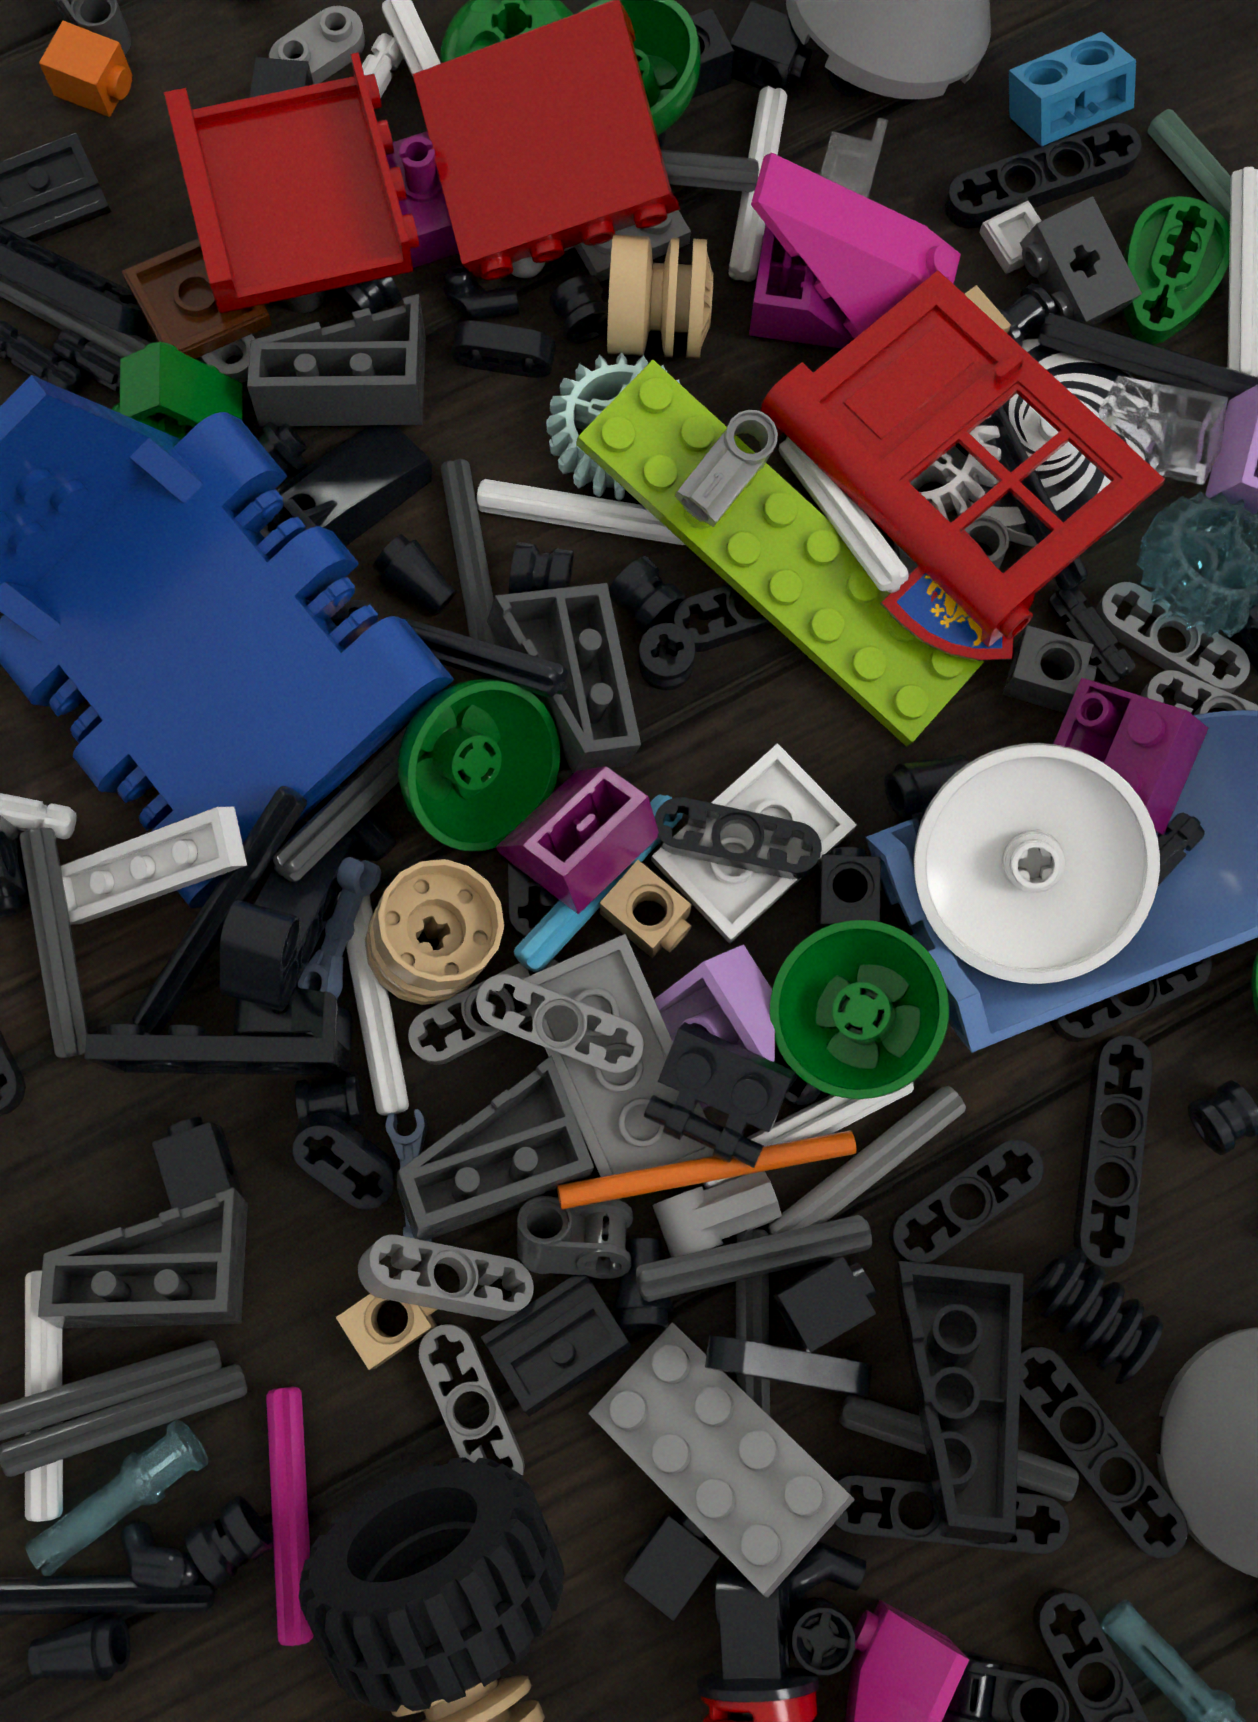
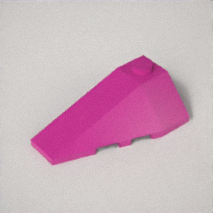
M774 153L764 156L751 206L791 257L801 256L817 277V281L813 285L823 299L832 297L847 316L843 325L854 339L937 270L954 284L961 254L928 227Z
M879 1600L874 1613L866 1610L860 1617L854 1630L855 1649L857 1650L852 1660L845 1722H942L969 1659L946 1635Z

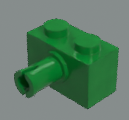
M160 341L154 342L120 359V403L115 404L112 410L182 440L199 422L215 413L227 412L242 420V383L221 373L215 366L203 364L180 352L174 345Z

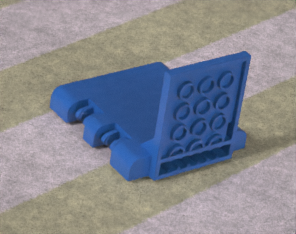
M31 375L0 406V612L4 614L0 618V664L31 704L49 706L57 716L71 712L84 700L89 702L91 706L74 721L70 728L72 736L79 743L73 752V758L100 792L118 793L125 803L138 799L154 785L160 794L143 809L138 817L140 823L147 831L154 828L152 831L215 807H234L243 844L271 798L281 786H287L295 790L307 800V806L294 824L295 826L410 721L429 699L447 687L454 678L405 619L390 616L377 622L378 614L369 604L355 610L339 626L335 625L331 618L350 601L355 593V585L346 576L359 563L333 531L320 526L306 530L305 524L298 516L282 522L266 537L260 533L283 507V498L275 488L288 476L241 419L227 412L215 413L199 422L181 440ZM223 874L179 889L177 892L190 908L203 907Z

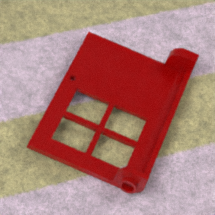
M939 270L815 372H812L803 362L797 365L772 387L761 406V412L768 415L775 423L778 436L782 433L786 434L983 629L981 641L988 648L1003 635L1007 639H1011L1020 633L1033 617L1029 608L1034 601L1035 593L1159 489L1165 481L1164 477ZM1015 394H1018L1054 427L1058 433L1016 469L1009 472L969 433ZM1067 442H1070L1112 482L1066 521L1062 522L1021 481ZM959 443L999 483L950 523L910 482L954 445ZM1010 491L1052 532L1007 571L1002 573L961 532Z

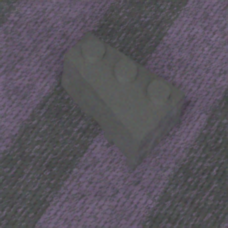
M419 294L403 298V306L371 314L369 308L352 312L353 320L321 328L319 322L251 340L247 388L259 427H264L268 422H272L276 426H282L285 423L289 426L423 425L426 334Z
M601 583L496 595L487 623L500 646L562 664L567 669L568 674L565 680L567 688L563 694H555L549 698L531 693L549 711L557 729L560 751L571 771L575 773L577 770L604 766L608 768L628 766L640 748L641 741L608 584Z
M552 1055L510 1090L506 1089L494 1098L490 1105L463 1125H458L398 1171L397 1190L415 1239L424 1241L522 1207L534 1197L556 1195L557 1185L589 1179L594 1166Z
M233 1187L216 1193L215 1198L181 1210L176 1207L159 1213L158 1218L126 1229L119 1227L44 1253L38 1317L57 1328L242 1324L248 1203Z

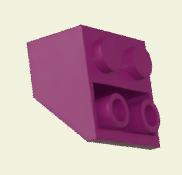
M766 224L749 335L844 348L854 339L843 325L847 316L832 297L827 299L821 297L813 286L817 281L814 273L801 256L791 257Z
M1081 677L1054 744L1086 753L1116 771L1139 795L1148 810L1156 833L1164 835L1209 728L1185 709Z
M604 766L577 770L505 837L496 848L499 854L579 914L658 838L659 831L649 797L611 769Z

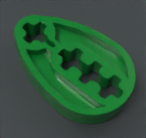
M1183 196L1159 200L1143 211L1128 238L1123 257L1142 294L1124 309L1130 332L1140 341L1150 344L1162 343L1184 329L1202 311L1228 268L1230 226L1221 213L1206 202ZM1183 220L1193 223L1192 233L1185 244V254L1177 266V276L1170 278L1166 275V266L1173 255L1174 244L1181 233ZM1161 298L1162 302L1159 308L1161 312L1160 322L1157 324L1149 321L1150 310L1154 309L1157 301Z

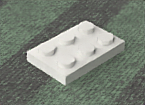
M778 743L711 802L809 825L817 832L821 840L822 851L820 858L822 854L828 855L857 826ZM706 817L705 829L692 827L687 824L673 838L683 839L686 831L704 833L701 846L711 847V832L717 819ZM730 824L720 833L722 845L732 853L746 852L754 843L752 832L742 824ZM764 830V841L757 857L767 860V853L770 847L785 851L787 853L786 862L797 864L801 856H810V852L801 849V839L791 837L787 846L771 844L770 840L773 831ZM663 848L655 852L651 859L659 870L729 944L800 880L787 879L675 855L665 851Z

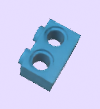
M1100 32L1009 70L1010 118L1042 147L1133 109L1136 59L1107 35Z

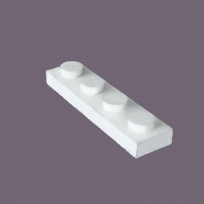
M215 807L62 865L61 871L70 925L82 924L247 866L235 808Z

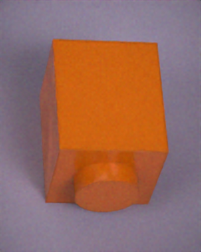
M66 21L61 22L39 62L54 96L107 117L111 116L119 100H123L131 88L133 75L120 42Z

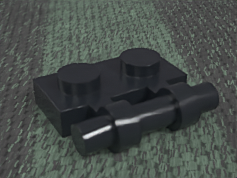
M684 1022L677 1031L658 1079L659 1083L679 1091L675 1104H672L653 1095L647 1105L644 1117L664 1126L663 1133L675 1139L681 1140L684 1135L714 1149L713 1156L727 1163H730L733 1158L755 1168L764 1145L744 1137V1131L749 1123L768 1133L770 1132L796 1072ZM698 1100L729 1114L725 1127L694 1114Z

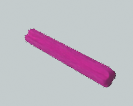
M283 1387L268 1391L266 1402L278 1641L281 1645L294 1646L310 1642L314 1635L299 1602L301 1574L305 1560L310 1557L302 1392L298 1387Z

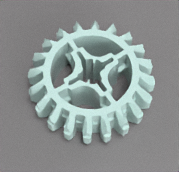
M622 352L617 357L615 365H607L606 360L599 354L595 360L594 371H590L579 363L578 368L575 370L576 381L563 378L560 384L561 396H553L550 402V412L553 415L549 416L546 422L547 433L552 436L549 440L550 452L553 456H560L558 465L563 474L574 472V484L578 489L592 481L593 494L598 498L604 494L606 488H613L615 498L621 501L624 499L625 489L576 445L579 436L576 428L585 430L648 365L644 355L636 362L635 366L627 365V359Z

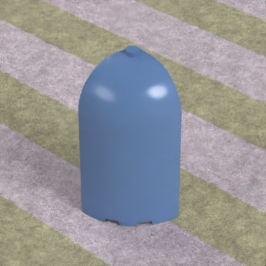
M1237 710L1193 715L1209 729L1170 821L1182 812L1191 817L1194 816L1201 822L1200 825L1205 831L1204 837L1191 851L1183 850L1187 854L1186 857L1157 887L1154 902L1148 916L1132 940L1117 955L1103 965L1072 979L1046 984L1018 983L996 978L967 964L956 956L938 937L921 906L914 877L916 833L912 819L866 837L871 856L881 857L880 882L889 906L896 903L900 904L908 925L914 933L911 936L921 943L936 961L947 987L950 1008L949 1024L971 1053L1258 937V711Z

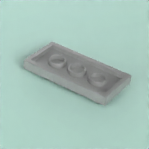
M626 934L523 979L628 1020L639 1029L642 1035L644 1048L639 1062L632 1069L622 1073L604 1071L545 1047L548 1056L552 1055L576 1121L601 1177L713 1156L714 1149L684 1135L681 1140L675 1139L663 1133L664 1126L644 1117L647 1105L653 1095L675 1104L679 1091L658 1082L673 1041ZM536 993L532 995V1005L526 1004L532 1019L536 1009L545 1000L544 996ZM558 1005L549 1009L545 1014L543 1028L551 1039L566 1041L576 1033L578 1018L569 1007ZM588 1015L587 1032L583 1040L576 1046L578 1051L589 1054V1043L591 1041L607 1049L605 1059L609 1062L616 1063L620 1055H627L629 1057L632 1055L634 1046L626 1042L628 1034L626 1030L617 1028L612 1036L604 1035L594 1031L601 1023V1019ZM698 1101L694 1114L706 1119Z
M672 1322L588 1414L737 1569L768 1598L855 1499L723 1371L705 1368L706 1354Z

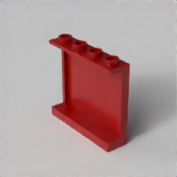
M620 0L609 1L413 74L429 140L433 144L432 149H435V163L461 263L477 278L482 277L485 280H494L505 277L513 272L512 263L528 257H532L535 263L553 261L564 254L565 248L583 242L587 246L603 244L612 240L613 235H616L615 232L633 225L637 228L653 227L664 222L668 218L667 214L680 210L679 203L671 192L633 45L636 37L632 22Z
M358 52L350 54L354 73L353 77L192 110L186 88L164 92L207 275L219 313L413 272L410 249L420 247L417 229L412 213L404 215L401 213L399 202L407 200L402 173L399 166L389 168L386 155L394 154L387 119L376 120L374 109L382 108L375 74L364 75Z

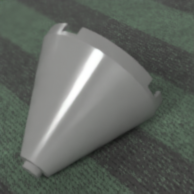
M786 0L788 16L795 33L803 45L807 44L811 37L829 55L825 64L828 70L859 88L887 97L899 99L934 98L944 95L950 83L961 80L965 84L976 72L988 48L991 37L990 0Z
M1258 1327L1232 1332L1210 1342L1195 1353L1177 1373L1168 1388L1159 1416L1163 1417L1161 1454L1156 1453L1163 1489L1185 1517L1188 1533L1207 1552L1223 1563L1258 1578Z

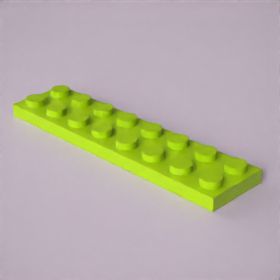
M652 359L578 436L576 445L906 747L913 743L984 662L948 655L921 642L901 626L880 604L890 593L887 590L881 591L877 588L834 529L831 522L767 463L754 475L714 527L699 521L687 512L681 502L675 497V494L727 427ZM736 435L734 436L735 443L741 451L755 454Z

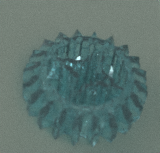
M1201 491L1190 499L1181 496L1170 507H1165L1163 511L1156 515L1142 537L1140 545L1142 551L1137 562V566L1144 570L1140 584L1155 588L1152 592L1151 603L1164 602L1168 606L1167 618L1175 615L1184 618L1186 621V631L1199 624L1202 625L1208 637L1219 632L1220 629L1229 638L1235 633H1239L1243 627L1245 631L1250 632L1255 627L1246 625L1249 611L1255 606L1258 608V512L1253 514L1244 508L1243 499L1235 504L1228 503L1222 492L1211 498V500Z

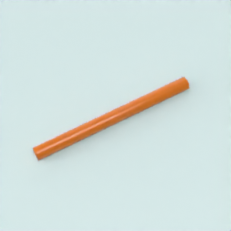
M849 1130L764 1146L755 1168L733 1158L730 1163H727L719 1158L710 1156L557 1185L558 1200L562 1210L856 1154V1142L853 1132Z

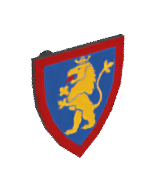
M963 530L961 533L989 559L980 545ZM919 566L909 574L908 580L901 584L900 590L890 593L880 603L901 626L917 639L948 655L977 661L1012 659L1013 638L1007 639L1003 635L988 648L981 641L983 629Z

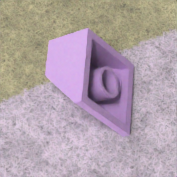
M744 944L703 961L654 999L672 1041H674L679 1027L686 1022L770 1061H775V1029L770 1021L772 988ZM699 1101L702 1110L710 1106Z

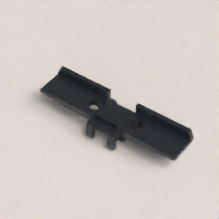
M370 425L277 489V492L283 498V507L260 533L266 537L282 522L298 516L305 524L306 530L316 526L331 530L346 547L430 483L432 463L429 457L396 425ZM307 503L315 505V507L305 511L299 506Z

